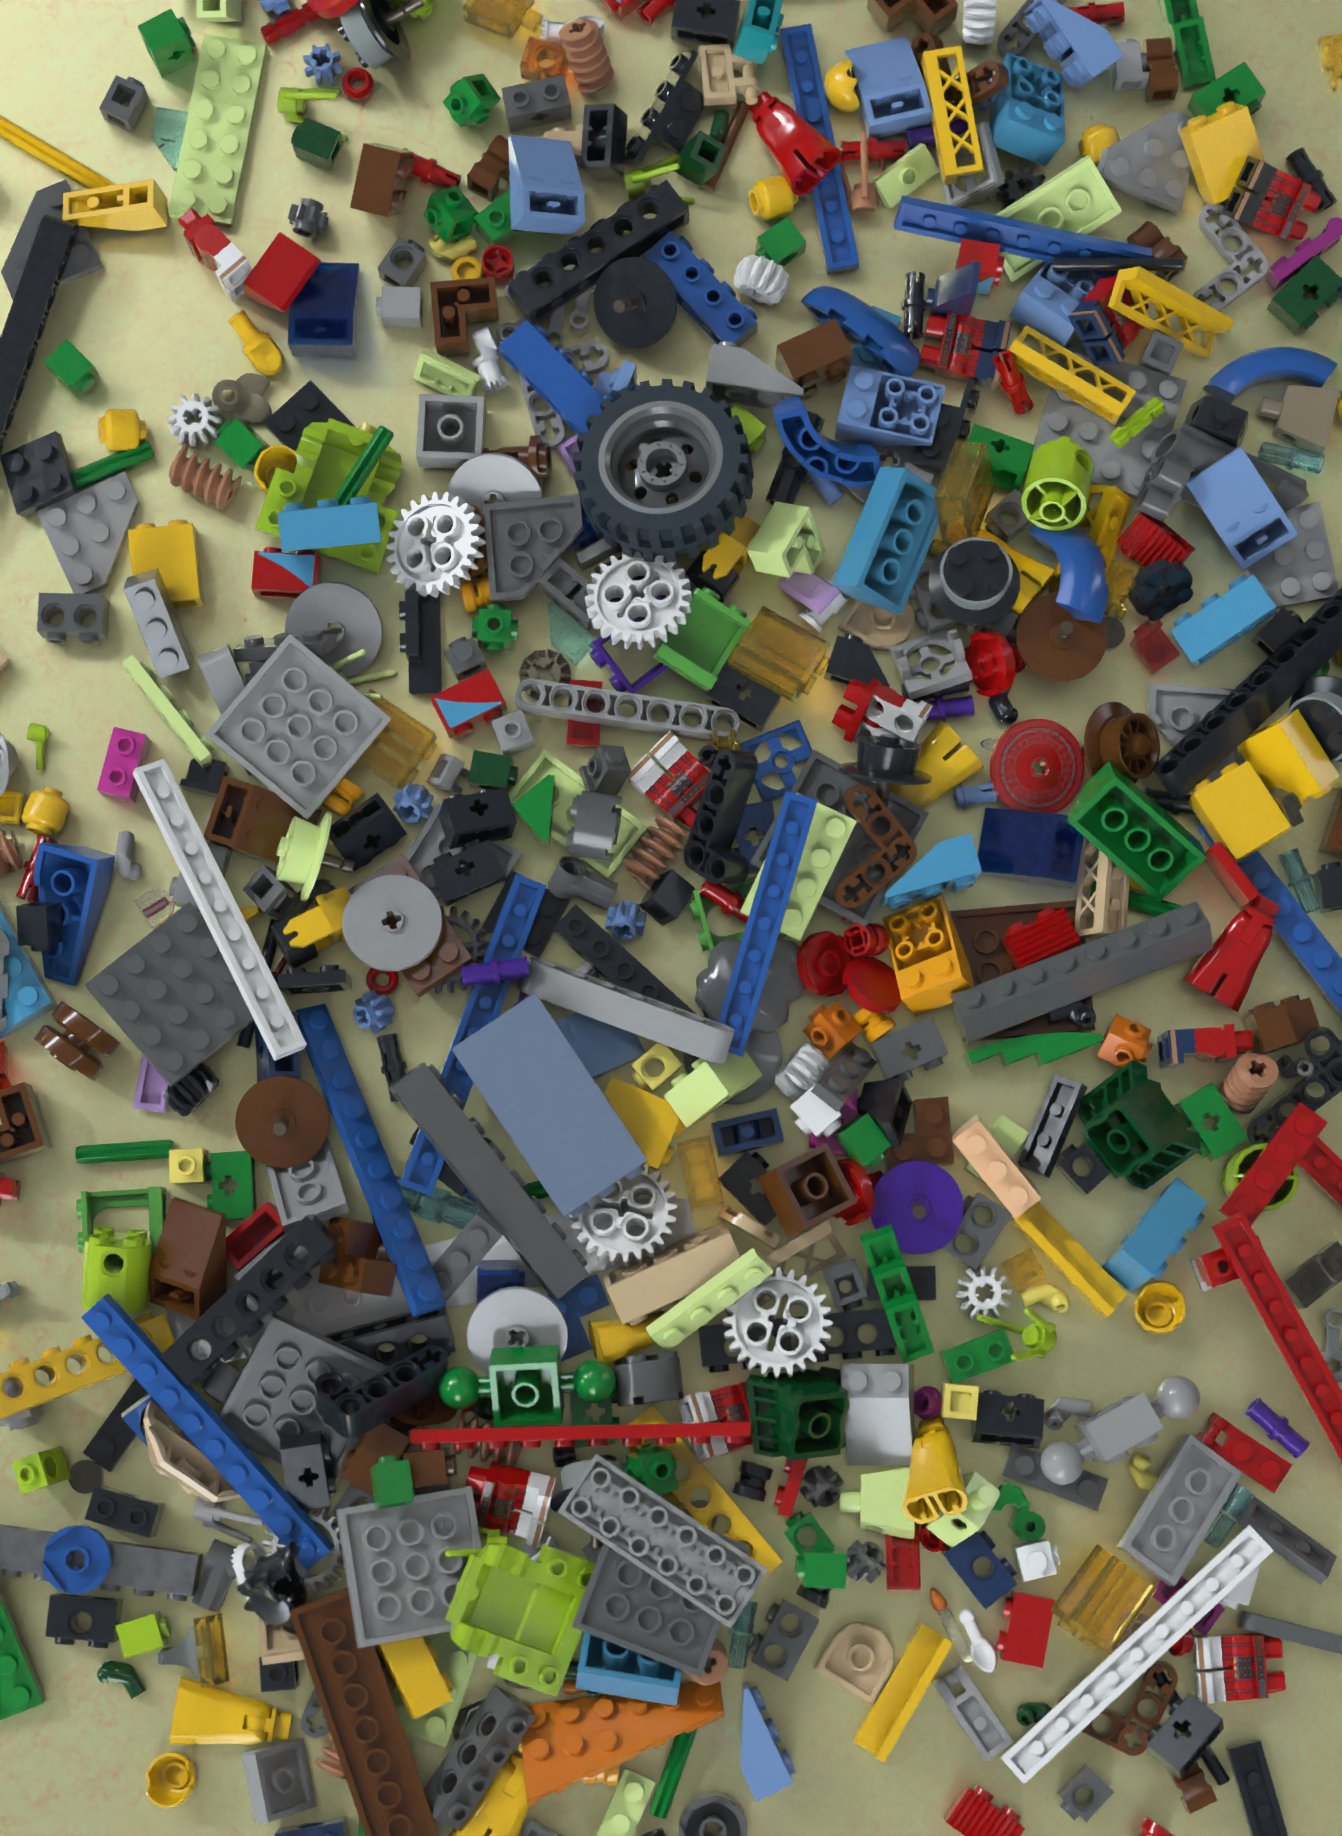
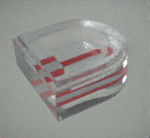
M161 889L150 890L134 900L152 929L159 926L160 921L167 920L174 913L175 904L172 902V897Z

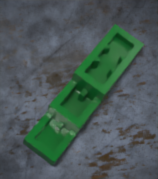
M1159 0L1168 37L1172 40L1174 59H1176V65L1184 88L1216 80L1203 16H1199L1196 0Z
M1079 1032L1032 1034L997 1041L966 1051L964 1057L969 1067L999 1055L1005 1067L1035 1055L1037 1063L1041 1067L1104 1041L1102 1034Z
M891 1224L859 1235L903 1364L935 1353Z

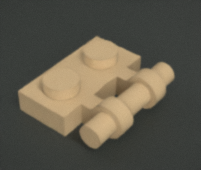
M730 44L698 46L704 106L736 104V93L745 95V102L748 105H754L758 102L757 94L760 91L759 80L755 78L756 62L731 54ZM739 69L742 72V77L734 78L733 70Z

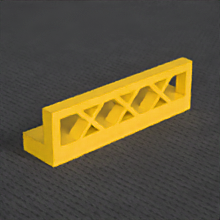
M961 45L924 51L921 60L924 82L932 109L931 121L943 185L955 184L958 176L981 173L984 170ZM955 56L957 68L949 76L939 69L938 59ZM958 74H959L960 83L955 80V77H956ZM941 78L946 81V83H945V85H944L943 87H942ZM950 84L962 92L963 98L957 107L947 102L944 98V93ZM963 105L965 107V113L960 111ZM947 109L952 112L949 118L947 114ZM955 116H958L968 124V130L962 138L950 131V123ZM969 136L971 140V145L966 142ZM952 140L958 143L955 149ZM961 147H964L973 154L974 165L957 167L955 155Z
M1140 266L1118 271L1108 307L1153 332L1154 330L1184 343V349L1201 358H1209L1215 334L1231 331L1234 321L1229 316ZM1125 288L1130 290L1135 303L1131 306L1121 302ZM1148 302L1153 303L1158 317L1155 319L1149 318L1144 304ZM1172 315L1178 318L1182 329L1177 333L1172 331L1168 319ZM1196 328L1205 332L1201 346L1196 344L1192 334V330Z
M1027 325L1008 349V351L1012 352L1017 367L1113 425L1117 424L1136 393V390ZM1027 336L1039 343L1041 354L1023 344ZM1063 357L1067 360L1069 370L1064 369L1048 358ZM1088 372L1094 376L1096 387L1076 375ZM1116 389L1126 396L1121 403L1103 391Z
M1091 484L1086 512L1083 519L1076 526L1082 529L1088 523L1091 524L1092 527L1088 535L1100 548L1107 566L1104 568L1106 580L1118 545L1116 541L1121 536L1133 499L1116 486ZM1093 494L1102 495L1099 505L1090 510L1089 505ZM1059 562L1048 594L1059 591L1061 580Z
M1039 1201L1016 1219L1012 1218L1010 1220L1102 1318H1108L1115 1311L1114 1308L1128 1295Z
M922 1622L919 1624L853 1738V1742L873 1753L875 1758L880 1761H886L953 1645L950 1639Z

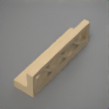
M1082 834L1075 915V931L1081 940L1098 936L1104 937L1127 927L1130 876L1100 850L1098 860L1093 866L1091 865L1092 855L1098 848ZM1095 880L1097 882L1096 891L1090 898L1089 887ZM1093 912V928L1086 929L1087 918Z
M826 1220L765 1256L764 1259L770 1264L771 1268L782 1263V1277L788 1276V1274H784L787 1259L792 1256L807 1259L804 1273L798 1277L794 1276V1280L799 1281L802 1276L806 1275L808 1279L847 1254L833 1233L834 1230L829 1221ZM827 1236L837 1253L826 1260L812 1257L815 1243ZM810 1246L808 1255L799 1253ZM811 1260L820 1262V1264L809 1270ZM763 1295V1298L757 1300V1305L761 1307L771 1301L773 1297Z

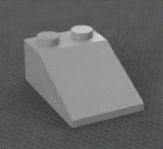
M727 341L719 342V345L712 344L706 388L714 392L716 402L724 399L730 404L739 402L743 406L773 410L778 403L788 398L798 396L802 401L804 391L802 387L746 349L739 348L737 344Z
M842 1364V1387L848 1390L847 1398L850 1402L849 1411L844 1420L847 1465L910 1466L914 1442V1364Z

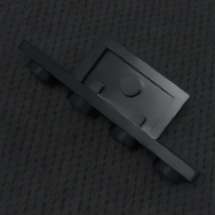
M695 50L678 53L670 62V72L666 80L662 81L657 87L654 103L642 115L640 120L642 125L638 133L627 143L626 151L628 152L625 155V162L627 164L641 162L653 139L660 142L673 153L681 152L705 107L703 93L685 80L698 56Z
M970 378L967 380L960 407L941 404L932 446H915L911 459L913 465L941 471L936 489L948 496L949 500L954 487V481H950L953 469H958L963 451L959 450L961 440H967L971 428V421L967 420L970 409H976L980 396V391L976 390L975 380Z
M407 589L405 591V601H399L400 621H405V633H400V652L406 653L409 664V693L411 695H436L442 692L440 591L438 597L435 598L429 594L423 597L419 595L418 591Z

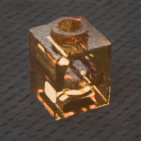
M529 36L520 63L521 78L536 81L564 74L566 79L570 61L566 57V51L563 46ZM545 59L554 62L552 66L547 68L539 65Z

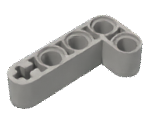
M228 643L197 657L221 715L246 686ZM245 768L247 774L251 775L252 773Z

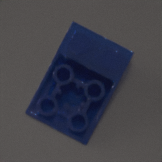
M320 262L290 305L288 346L292 356L356 357L359 263Z
M986 807L977 855L982 869L981 873L1072 889L1077 882L1084 836L1068 823V815Z

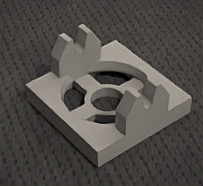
M982 122L976 125L979 145L983 148L981 152L982 163H987L986 175L979 185H977L975 174L959 176L960 178H965L968 191L960 189L956 184L943 185L947 204L950 206L961 207L968 202H988L989 197H995L996 193H998L997 187L1005 184L989 123ZM967 131L961 133L958 136L962 138ZM969 136L966 142L971 145V140ZM952 140L955 149L958 143ZM961 147L958 151V157L956 158L957 167H961V162L965 157H970L972 165L975 164L973 154L969 153L964 147ZM934 148L933 150H934L935 158H936V161H937V165H938V168H939V173H940V177H941V181H942L941 170H940V165H939V159H938V154H937V148Z
M949 627L889 647L891 658L910 700L972 680V673L965 659L961 638H958L956 629L951 630ZM942 646L952 653L940 657L931 654L929 648ZM919 651L921 659L918 664L909 667L908 657L912 653ZM928 661H936L940 664L938 669L934 671H926L922 668V665ZM954 664L947 674L941 676L945 666ZM917 675H922V676H924V677H926V678H931V679H929V680H927V679H920V678H917V677H915V676H917Z

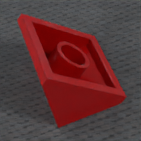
M279 232L243 282L245 296L252 301L285 313L321 260Z

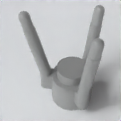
M197 1496L193 1509V1519L203 1521L202 1526L217 1529L246 1543H251L252 1538L218 1521H222L224 1517L259 1526L264 1524L260 1518L225 1510V1501L213 1503Z

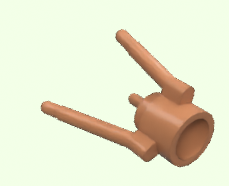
M862 130L860 133L861 183L855 184L854 190H851L842 160L839 161L847 204L852 206V212L858 214L875 212L877 205H881L879 194L873 188V184L868 182L867 132ZM880 159L877 176L885 170L886 159Z

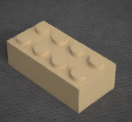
M721 1222L654 1252V1258L650 1256L643 1257L641 1264L637 1261L632 1262L628 1266H623L603 1275L602 1279L622 1325L627 1322L630 1325H635L648 1318L647 1313L658 1308L661 1311L673 1308L679 1303L678 1299L693 1293L740 1258V1254L729 1230Z

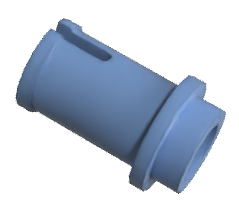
M810 471L806 474L809 478V485L813 484L829 506L845 495V492L841 490L836 482L825 478L822 479Z
M992 781L966 787L964 784H960L959 788H954L953 796L956 807H962L966 810L970 805L996 802L997 795L995 791H992L994 789Z

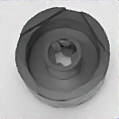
M583 790L581 795H576L573 798L570 816L576 818L575 827L568 830L565 847L566 850H572V856L612 862L614 853H609L608 850H612V846L617 844L622 808H616V804L620 805L623 802V797Z
M677 1351L648 1356L646 1354L629 1356L614 1362L613 1371L616 1376L615 1387L618 1407L657 1403L665 1400H678L685 1397L680 1358H678Z
M709 1791L696 1795L685 1805L681 1812L679 1836H713L711 1832H704L708 1829L707 1823L712 1821L715 1825H721L718 1828L719 1835L717 1836H747V1823L743 1809L735 1799L726 1793Z

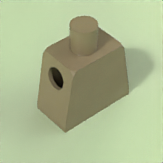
M1288 385L1282 394L1281 400L1263 396L1258 415L1276 419L1272 433L1275 438L1320 457L1327 446L1340 390Z

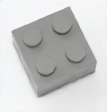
M419 394L416 449L419 467L458 469L470 458L482 454L485 446L486 403L484 396Z

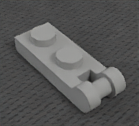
M958 1661L950 1667L952 1669L943 1677L938 1675L931 1682L985 1762H987L1014 1742ZM960 1682L965 1690L954 1697L949 1689Z

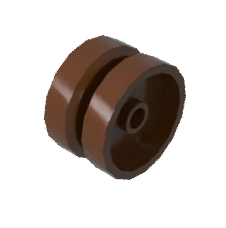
M61 1001L52 1013V1017L66 1031L61 1033L50 1025H43L34 1039L49 1050V1054L73 1071L77 1070L94 1081L104 1067L102 1062L90 1053V1050L93 1048L106 1057H112L121 1045V1042Z

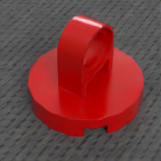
M991 630L971 635L969 647L964 648L965 659L972 673V680L969 683L974 682L977 688L980 689L976 692L987 697L1006 692L1013 684L1015 674L1023 671L1026 666L1018 652L1017 645L1009 644L1007 639L999 632Z
M848 1158L838 1160L837 1163L858 1203L833 1216L836 1219L842 1217L847 1221L845 1223L847 1226L865 1222L873 1213L875 1205L873 1189L883 1174L881 1171H876L867 1175L865 1170L856 1161Z

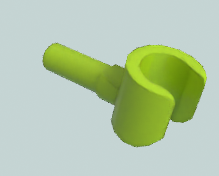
M30 723L27 739L37 742L36 770H45L44 748L50 731L44 725Z

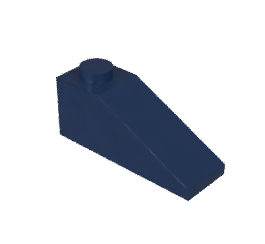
M974 261L937 277L935 288H928L926 307L931 308L930 315L947 317L948 311L958 313V315L970 316L977 292L981 262Z

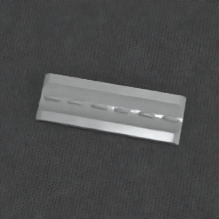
M598 1454L594 1455L558 1510L564 1517L730 1629L769 1570Z

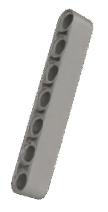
M526 679L518 685L514 696L516 707L519 710L522 709V712L527 714L667 734L671 731L675 736L714 742L730 740L740 726L738 714L726 707L539 679ZM526 689L534 690L539 700L534 703L525 702L521 693ZM558 694H564L569 697L571 705L567 708H560L555 704L554 697ZM590 699H597L602 703L603 710L599 713H593L587 708L586 702ZM622 704L631 705L635 710V716L631 718L623 717L619 712V706ZM656 708L664 710L667 714V721L656 722L651 716V710ZM687 713L695 714L699 719V726H687L683 716ZM716 719H727L731 724V731H720L716 726Z
M537 957L528 958L530 977H523L520 987L522 992L528 995L536 993L539 999L704 1060L721 1064L726 1062L735 1031L733 1028L549 960Z

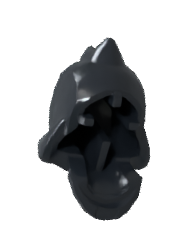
M297 1540L289 1542L287 1546L267 1557L260 1556L254 1569L244 1572L246 1578L244 1583L237 1586V1590L242 1595L249 1597L244 1605L245 1611L255 1612L264 1621L266 1626L284 1625L286 1628L294 1630L289 1610L307 1602V1590L304 1579L297 1572L294 1558L298 1556L301 1549L300 1543Z

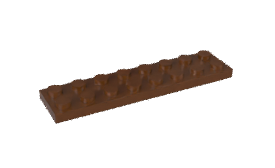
M348 1587L300 1604L289 1610L365 1836H439L375 1646L357 1648Z

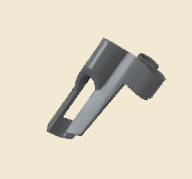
M1183 423L1180 428L1174 429L1164 436L1153 450L1150 457V462L1152 463L1143 476L1134 508L1162 522L1170 513L1175 502H1180V500L1201 508L1186 485L1187 481L1237 448ZM1246 452L1260 475L1279 483L1277 489L1272 493L1284 512L1296 507L1307 499L1309 495L1306 480Z

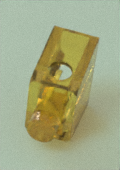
M467 0L462 7L464 21L507 38H512L520 25L535 33L540 27L543 15L531 9L534 0Z

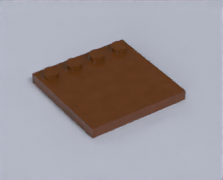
M1077 900L950 911L971 968L974 985H979L1016 970L1002 942L1004 935L1008 934L1006 931L1008 927L1020 921H1024L1028 925L1037 920L1036 914L1047 908L1054 907L1055 911L1064 908L1075 928ZM1085 939L1081 940L1080 945L1086 944ZM1092 996L1080 1000L1093 1008ZM1045 1013L975 1041L1016 1038L1044 1033L1088 1032L1095 1030V1024L1085 1028L1067 1017L1051 1022L1048 1014ZM962 1033L963 1042H967Z

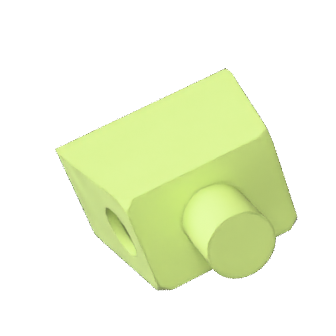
M910 1467L861 1475L860 1492L840 1491V1512H860V1529L914 1539L915 1521L909 1520L902 1510Z
M976 1472L962 1475L968 1499L966 1511L951 1516H944L939 1507L940 1517L937 1520L928 1522L926 1525L929 1531L951 1548L979 1531L1000 1496V1491Z

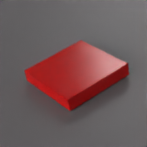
M1217 842L1205 852L1207 858L1204 860V863L1239 909L1259 895V891L1221 842Z

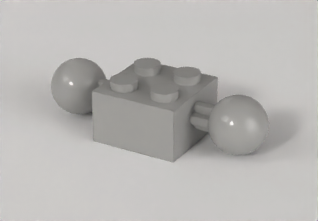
M1171 1376L1160 1384L1156 1398L1150 1402L1144 1392L1131 1393L1074 1425L1081 1441L1075 1444L1067 1441H1057L1045 1448L1040 1461L1043 1474L1055 1484L1066 1485L1080 1477L1084 1468V1462L1091 1458L1093 1461H1104L1105 1464L1110 1462L1114 1464L1130 1455L1127 1449L1132 1446L1134 1448L1138 1446L1142 1448L1159 1438L1156 1433L1164 1429L1160 1421L1161 1418L1168 1416L1174 1419H1183L1196 1411L1200 1402L1197 1386L1187 1377Z

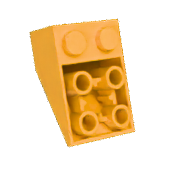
M942 894L883 918L884 927L889 935V949L901 1000L916 1017L952 1003L951 995L975 986L968 959Z

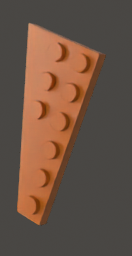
M720 1681L712 1685H701L697 1682L680 1684L676 1706L604 1694L595 1698L589 1696L526 1705L536 1715V1718L521 1739L528 1807L539 1802L540 1798L553 1792H556V1794L568 1789V1785L585 1777L590 1779L638 1757L639 1752L652 1746L657 1748L667 1743L666 1740L683 1732L690 1733L724 1717Z

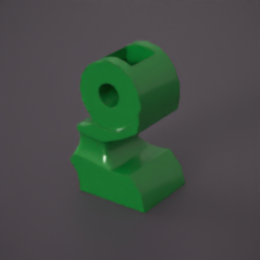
M1004 1480L997 1487L1000 1491V1496L992 1510L1001 1511L1006 1504H1011L1013 1511L1008 1524L1010 1530L1017 1537L1025 1541H1037L1045 1533V1521L1036 1512L1028 1510L1031 1504L1026 1499L1022 1488L1017 1485H1011L1008 1481Z

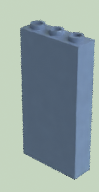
M533 993L451 1048L563 1217L570 1213L575 1218L590 1207L587 1203L588 1200L597 1194L603 1199L618 1188L615 1184L616 1181L625 1175L628 1180H631L646 1170L643 1163L648 1159L536 993Z

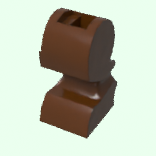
M1171 38L1144 39L1143 53H1146V71L1149 72V80L1146 85V103L1175 100L1179 82L1178 71L1175 69L1176 59H1173Z
M502 135L494 138L486 153L482 154L480 162L474 163L472 169L467 174L468 189L491 203L499 191L500 177L502 175L509 176L508 140Z
M1146 221L1139 229L1127 237L1128 244L1151 248L1152 258H1183V270L1185 269L1188 257L1181 247L1173 245L1170 238L1164 237L1158 227L1152 222ZM1156 271L1155 275L1169 283L1182 271Z
M1197 1762L1182 1780L1168 1770L1175 1786L1181 1789L1184 1794L1181 1800L1187 1813L1191 1814L1218 1801L1211 1785L1205 1780L1204 1771L1199 1768Z

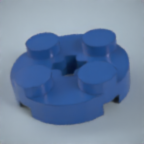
M88 1525L68 1526L57 1531L48 1540L45 1547L43 1560L44 1574L50 1584L62 1592L84 1594L96 1589L105 1581L113 1565L112 1551L107 1539L98 1530ZM73 1550L77 1553L83 1552L86 1556L83 1560L85 1565L82 1569L78 1565L71 1567L69 1564L72 1560L70 1553Z

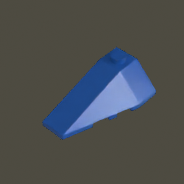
M39 843L33 873L34 886H38L39 902H61L63 942L51 945V950L42 951L45 978L72 986L77 985L110 887L116 855L82 846Z

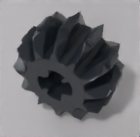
M1020 164L1017 166L1016 174L1008 169L1004 175L1005 184L997 187L1000 191L995 196L996 201L1003 202L1000 210L1002 211L1024 197L1025 193H1023V190L1030 193L1041 186L1045 181V175L1034 176V166L1030 167L1028 172H1024V168ZM1018 190H1021L1022 196L1017 194Z
M201 1063L173 1087L168 1086L164 1091L163 1098L174 1112L179 1113L182 1117L188 1116L215 1091L219 1085V1079L208 1066Z

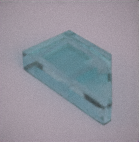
M157 107L151 138L173 170L177 171L188 112Z
M551 601L548 604L551 645L576 666L591 649L589 644L595 638Z

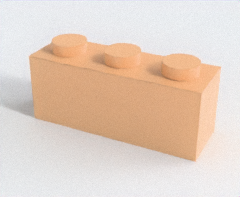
M979 1114L952 1134L954 1144L1015 1219L1042 1199L1040 1190Z

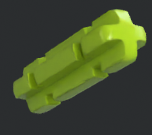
M1153 397L1146 403L1145 408L1141 407L1123 422L1122 427L1118 426L1111 432L1109 439L1117 448H1122L1129 442L1130 437L1134 438L1152 423L1153 418L1156 419L1164 413L1166 407L1158 397Z

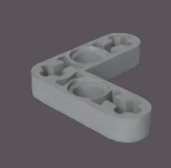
M1218 203L1216 205H1205L1197 221L1200 230L1230 266L1198 289L1192 296L1205 302L1214 293L1216 298L1209 306L1221 312L1265 277L1269 264L1266 256L1238 222L1222 214L1224 206ZM1208 213L1211 216L1217 214L1220 217L1217 222L1218 225L1215 222L1209 224L1206 221L1209 216ZM1227 225L1229 228L1225 229L1221 236L1218 237L1217 234L1220 228L1223 230ZM1228 236L1238 237L1242 244L1241 248L1236 251L1229 250L1225 246V238ZM1257 262L1260 265L1257 270L1258 273L1253 270L1243 280L1241 274L1245 272L1249 263L1253 265ZM1224 279L1233 280L1237 285L1236 292L1232 294L1224 293L1220 288V282Z
M591 341L563 349L571 358L573 368L577 372L583 370L590 376L604 371L608 366L609 352L607 347L601 342ZM591 351H596L597 355L603 354L599 358L600 363L594 364L592 360H586L582 362L583 369H578V360L575 355L580 354L581 360L590 357ZM519 375L535 435H540L542 438L546 434L545 424L542 420L550 418L553 432L559 431V433L555 435L554 441H549L548 437H543L542 443H549L550 450H556V446L565 440L562 419L551 407L545 412H538L533 408L534 400L540 396Z

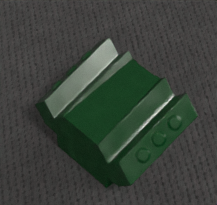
M1131 1060L1083 1097L1078 1109L1079 1118L1085 1124L1084 1130L1080 1134L1103 1164L1110 1170L1115 1179L1125 1177L1131 1185L1144 1190L1201 1150L1199 1133L1187 1129L1186 1115L1181 1114L1172 1105L1161 1089V1083L1148 1079L1147 1065Z
M822 1366L819 1371L806 1369L805 1372L800 1370L793 1372L792 1377H789L787 1373H780L778 1379H775L773 1372H769L766 1377L750 1374L747 1379V1398L749 1401V1417L753 1425L752 1441L754 1454L768 1457L785 1456L791 1461L840 1455L841 1449L846 1446L844 1420L849 1411L850 1402L847 1398L848 1390L842 1387L839 1369Z

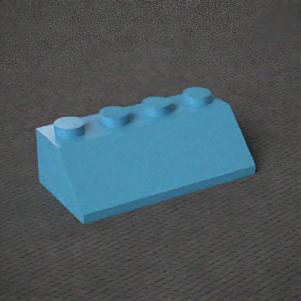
M880 467L832 585L853 599L896 615H902L949 497L906 468Z
M0 901V925L9 940V955L4 956L3 970L8 973V998L2 1001V1014L7 1016V1028L0 1033V1039L56 1009L58 1005L26 946H18L17 930Z

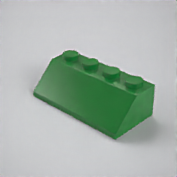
M1110 761L1085 784L1067 818L1069 824L1158 902H1161L1207 858L1200 841Z

